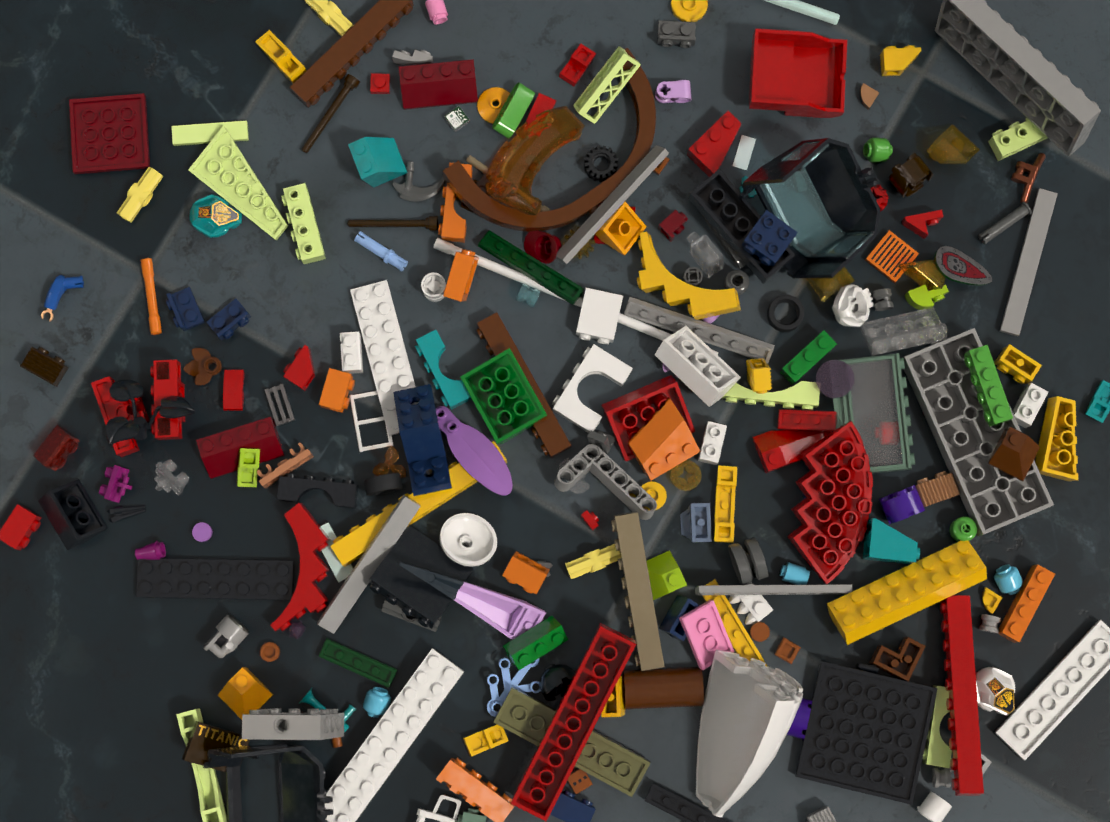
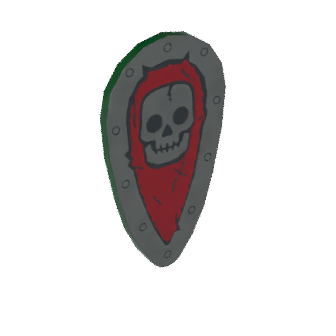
M949 246L940 247L936 251L934 256L935 265L938 271L947 279L974 286L987 285L992 282V277L988 271L963 252Z

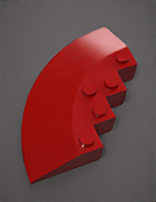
M852 421L847 422L800 454V457L810 471L795 482L806 498L791 509L802 525L787 537L826 585L839 575L850 558L856 553L855 551L859 543L864 538L872 508L873 477L872 472H870L869 457L866 454L861 436Z

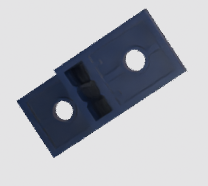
M431 384L393 392L399 432L408 462L413 496L452 488Z

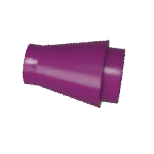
M155 541L135 549V556L137 560H160L166 556V548L163 542Z

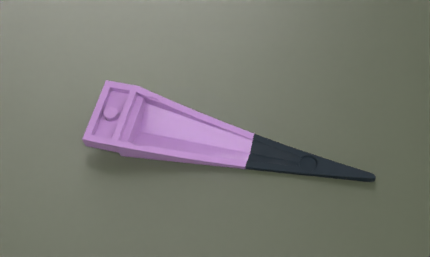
M398 562L400 566L441 591L512 640L539 624L546 614L544 610L527 603V601L408 563Z

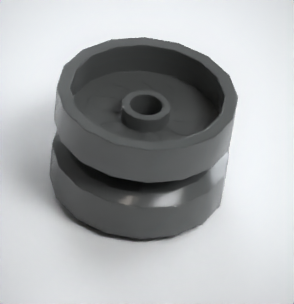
M755 537L744 540V549L738 542L728 545L730 559L741 585L752 582V573L757 580L768 577L765 558Z

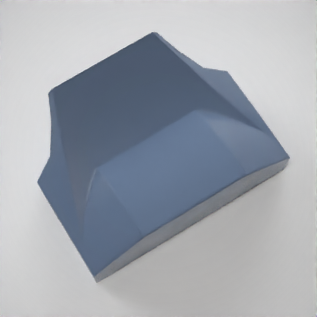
M710 503L690 504L689 508L680 514L681 535L689 538L692 543L712 542Z

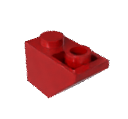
M306 345L296 351L294 355L296 357L292 364L289 363L286 366L283 376L303 391L308 388L315 377L311 350Z

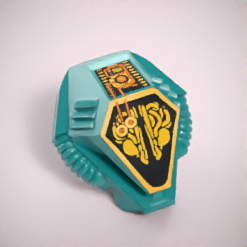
M211 194L197 200L192 205L189 220L197 231L209 238H216L225 235L230 228H237L242 223V213L230 207L229 202L225 199Z

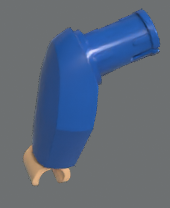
M59 275L54 279L47 292L44 307L47 309L42 312V319H44L45 313H50L49 321L53 320L52 310L57 309L61 296L67 289L84 288L83 276L65 278V276Z

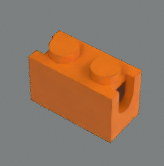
M329 368L319 406L343 413L344 409H347L349 406L350 398H347L349 390L352 391L355 385L352 374Z
M516 551L502 576L509 583L522 586L526 592L537 594L550 569Z

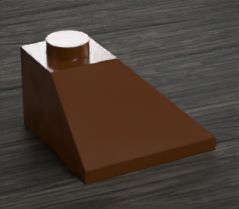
M1008 427L1004 429L988 464L1020 481H1024L1040 446L1028 435Z

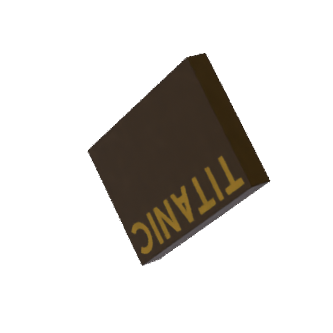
M196 721L182 759L204 766V763L209 762L210 759L207 756L209 749L248 746L250 739H242V734ZM226 766L212 768L226 772Z

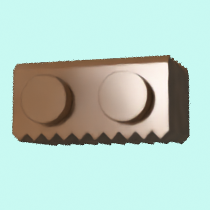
M946 471L935 474V479L928 480V477L918 480V485L915 486L924 507L960 495L953 474H946Z

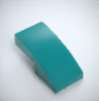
M1101 380L1085 414L1103 423L1110 411V383Z

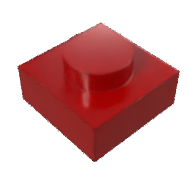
M371 73V94H390V74Z
M586 510L581 514L582 519L592 531L599 526L597 523L599 519L593 511L589 513Z

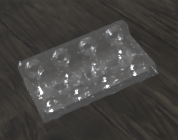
M934 307L864 322L860 326L872 356L947 340V326L941 323Z

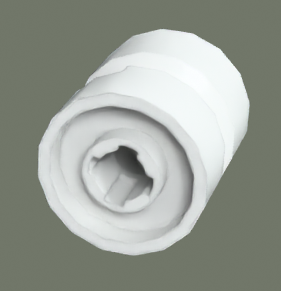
M434 272L425 275L421 282L424 296L432 302L441 301L444 298L443 294L446 288L445 279L442 275Z

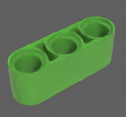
M518 82L513 87L494 121L492 129L509 139L523 118L535 92Z

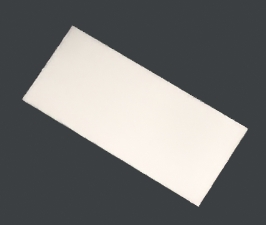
M744 135L741 136L733 162L734 167L747 170L756 139Z

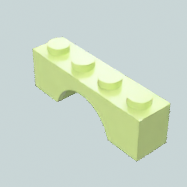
M933 685V687L938 689L922 763L950 768L952 750L942 740L939 729L941 720L950 712L946 706L949 691H946L945 687Z

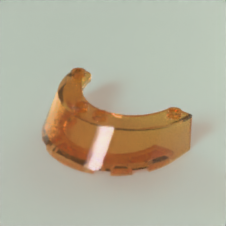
M567 106L549 109L536 115V120L530 124L524 123L515 131L517 135L510 142L506 140L493 158L486 175L488 178V183L485 184L487 192L494 199L523 214H538L541 210L542 201L539 198L533 197L531 192L536 174L540 171L543 163L562 146L578 140L585 125Z

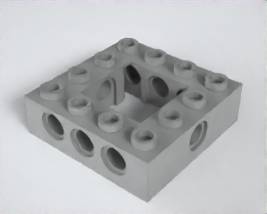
M281 708L250 710L249 714H242V739L325 740L344 737V713H338V709H307V712H301L300 708H289L288 712H281Z

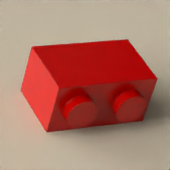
M17 504L0 530V540L16 550L24 549L30 542L29 537L32 532L37 531L40 527L42 517L23 505Z

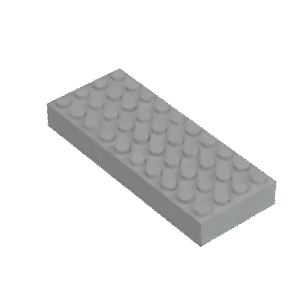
M985 0L942 1L935 32L1068 157L1086 142L1101 112L1097 103L1090 101L1080 88H1076L1066 75H1062L1052 62H1048L1038 49H1034L1028 43V40L1024 36H1020L1010 23H1006L996 10H992Z
M975 328L903 358L905 364L904 371L946 466L954 476L966 511L977 525V536H981L1051 507L1054 503L1035 461H1033L1024 481H1020L988 464L1004 429L1012 427L1020 432L1021 430L1012 410L1013 419L989 427V424L985 421L982 404L978 401L976 387L972 384L970 370L964 361V354L966 352L983 346Z

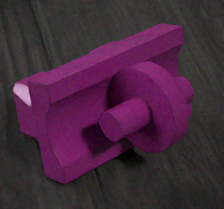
M116 465L114 467H107L105 477L110 478L108 485L102 484L99 494L104 496V499L119 503L126 489L132 490L133 487L127 485L129 469Z

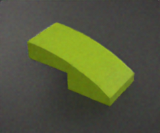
M240 448L237 487H257L260 449Z

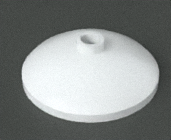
M460 513L450 517L443 524L440 531V544L445 554L454 562L464 566H479L489 561L495 553L497 537L493 527L482 517L471 513Z

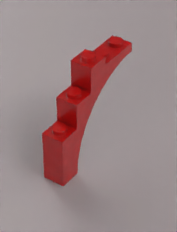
M298 503L284 514L293 529L298 543L300 573L291 601L283 613L270 625L274 631L281 629L283 632L291 626V620L295 617L299 619L307 613L306 608L310 613L315 611L319 613L327 606L325 603L329 601L315 581L319 583L328 576L326 573L330 569L316 551L321 552L328 546L327 542L331 539L303 503Z

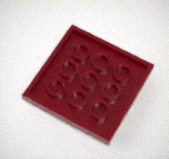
M144 93L69 99L74 174L146 169L150 167L147 106Z

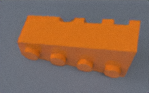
M458 757L456 759L451 758L436 780L440 783L444 781L452 792L458 795L461 794L466 802L474 807L477 806L478 810L492 821L504 822L514 808V805L511 804L512 798L505 793L503 796L496 791L498 788L490 781L487 784L482 781V775L474 769L469 771L465 768L466 763Z

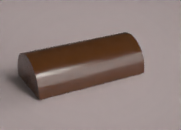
M699 667L659 668L641 671V669L623 670L625 710L704 705L703 674Z

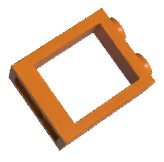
M467 249L456 252L443 294L444 297L460 302L467 300L479 257L475 256L476 252Z

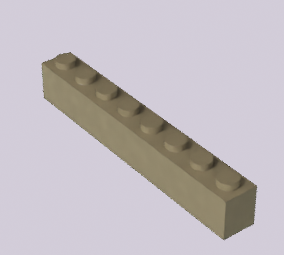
M637 511L614 515L611 525L613 532H617L618 539H615L614 542L616 551H620L621 556L618 559L619 570H623L624 573L621 583L623 590H627L628 597H624L626 609L630 608L631 616H628L629 628H633L634 635L631 638L636 640L637 654L634 655L636 667L640 666L641 671L662 668L665 666L639 515Z

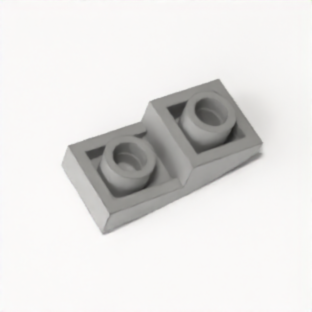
M395 50L392 56L394 63L403 66L431 64L434 62L433 56L425 50H415L413 56L406 51L400 50L399 52Z

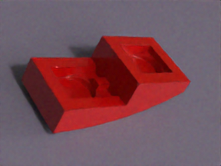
M580 44L571 55L569 62L560 72L559 77L574 87L593 61L596 53Z
M539 93L523 130L540 137L556 104V100Z
M224 370V411H243L244 370Z

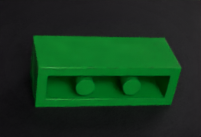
M825 330L822 331L780 370V373L793 386L828 354L837 343Z
M550 616L503 645V648L511 663L518 670H521L566 642L568 638L562 625L553 616Z

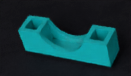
M437 330L416 339L418 345L415 348L419 356L424 355L426 362L423 364L428 373H433L435 378L432 381L437 390L441 389L443 393L441 399L445 407L449 406L452 410L472 400L462 380H452L441 373L439 360L446 348Z

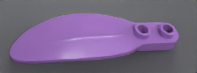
M437 407L436 413L440 430L447 437L449 447L460 465L475 480L490 491L502 496L510 494L513 487L511 474L502 455L494 444L475 428L461 423L447 407ZM440 413H444L442 417L438 416ZM452 426H456L454 430H450Z

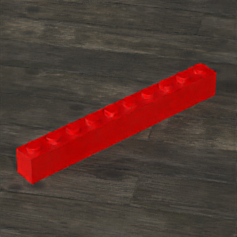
M952 595L940 602V611L944 614V620L941 622L942 632H945V640H943V651H946L944 670L947 671L948 679L945 680L946 691H949V698L946 701L947 710H950L948 729L951 730L952 736L949 739V748L953 751V758L950 760L951 770H954L952 790L955 791V796H980L984 794L971 603L970 596Z

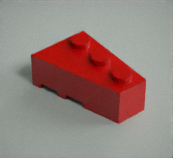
M727 111L688 149L687 156L710 177L721 167L742 123Z

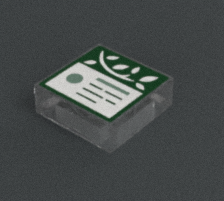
M457 106L444 116V119L454 132H457L470 122V119L460 106Z

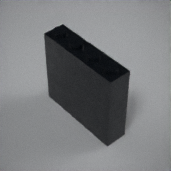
M409 525L370 577L368 585L374 593L382 594L390 604L398 605L406 615L415 617L422 626L432 629L453 599L400 566L398 562L408 563L464 582L471 575L473 568L460 565L451 560L440 545Z

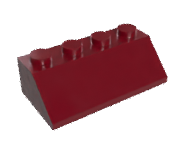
M474 59L399 67L404 110L478 102Z
M271 417L196 440L201 459L210 479L238 470L240 448L260 449L259 464L285 456L274 419Z

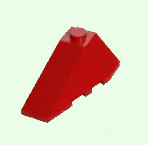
M768 431L752 437L764 471L768 473L801 461V453L832 433V431Z

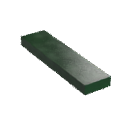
M327 638L318 655L325 660L390 688L397 673V669Z

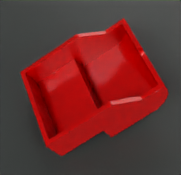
M755 29L751 51L749 109L785 111V116L834 118L843 115L847 40L829 39L813 32Z

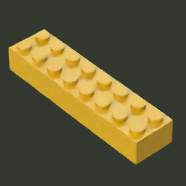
M968 540L959 541L827 603L829 615L844 641L849 645L986 580L987 569Z

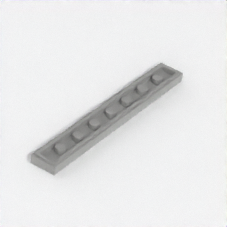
M656 145L558 250L556 258L567 264L664 160L669 152L665 148Z
M1041 188L1037 191L1000 332L1017 337L1020 335L1058 193Z
M629 297L624 315L673 332H677L684 326H687L705 343L753 359L764 358L767 363H769L775 346Z
M405 495L402 496L317 621L319 626L333 634L336 632L368 585L370 577L396 544L421 507L419 503Z
M710 585L695 587V595L848 594L852 592V585Z

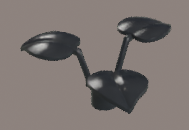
M120 380L114 382L110 387V396L114 400L121 402L131 400L134 420L128 421L124 417L110 419L106 424V437L110 445L132 438L144 440L147 438V429H151V425L158 412L165 418H179L195 414V410L181 397H166L161 400V406L156 407L151 419L147 423L145 418L137 417L134 399L143 396V387L133 380Z

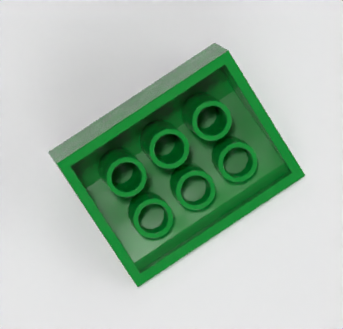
M510 348L460 377L497 444L507 442L547 416L546 411Z

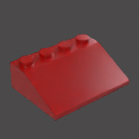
M672 375L601 405L625 462L636 458L628 442L643 426L647 425L657 411L659 412L668 398L671 399L685 420L690 432H696L678 383Z

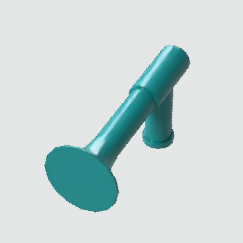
M312 688L299 702L310 704L315 709H327L313 696ZM351 704L343 712L344 733L349 728V725L345 722L357 710Z

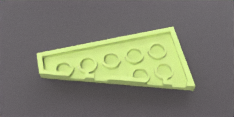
M223 126L188 170L271 237L278 240L288 227V224L229 132Z

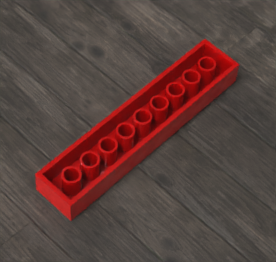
M600 623L512 797V805L547 821L636 646V640Z

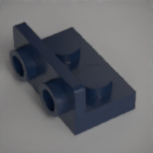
M190 287L174 294L170 292L166 294L168 297L166 304L170 311H174L175 317H173L177 328L180 327L183 331L205 323Z
M234 299L209 319L207 324L220 340L224 338L227 340L233 336L234 330L239 326L240 328L244 327L249 322L251 316L241 303Z

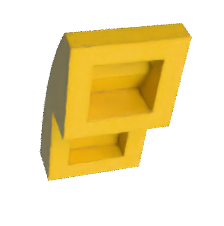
M494 725L463 738L470 757L509 741L504 728L499 725Z

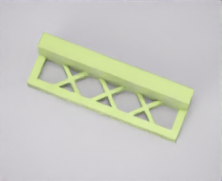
M618 46L573 105L576 111L595 124L641 64L629 56L623 48ZM627 60L634 64L630 70L623 71V65ZM620 77V83L611 86L613 78ZM609 91V97L606 100L600 101L599 96L603 92ZM597 106L598 111L593 117L587 114L591 107Z

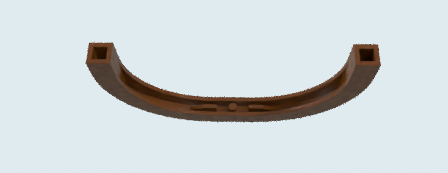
M626 48L627 54L635 59L630 50ZM627 60L623 65V71L630 70L634 64ZM640 66L625 85L635 107L637 123L634 146L627 161L610 178L569 205L543 212L521 211L502 205L485 194L476 185L459 160L443 170L442 176L457 197L470 210L485 220L504 228L526 232L546 231L568 225L588 213L592 215L599 205L607 199L649 153L656 126V107L650 83Z

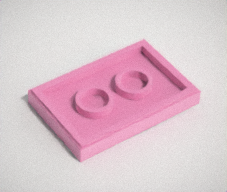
M710 599L679 617L701 670H705L712 665L716 650L734 652L714 600Z

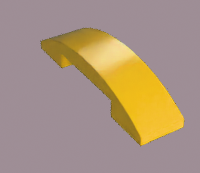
M718 465L714 511V542L734 543L737 467Z

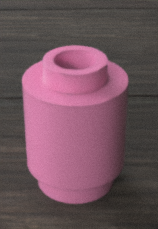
M427 0L425 2L429 18L433 21V24H442L448 20V13L443 0Z

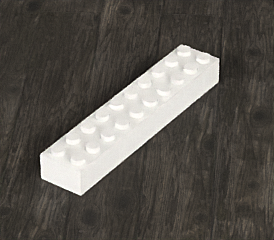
M434 648L431 649L326 793V796L333 797V802L325 803V808L333 809V815H327L325 820L328 822H356L465 671Z

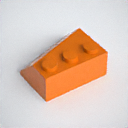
M668 398L659 412L657 411L653 415V418L647 425L643 426L628 442L644 474L651 481L701 452L685 420L670 398Z

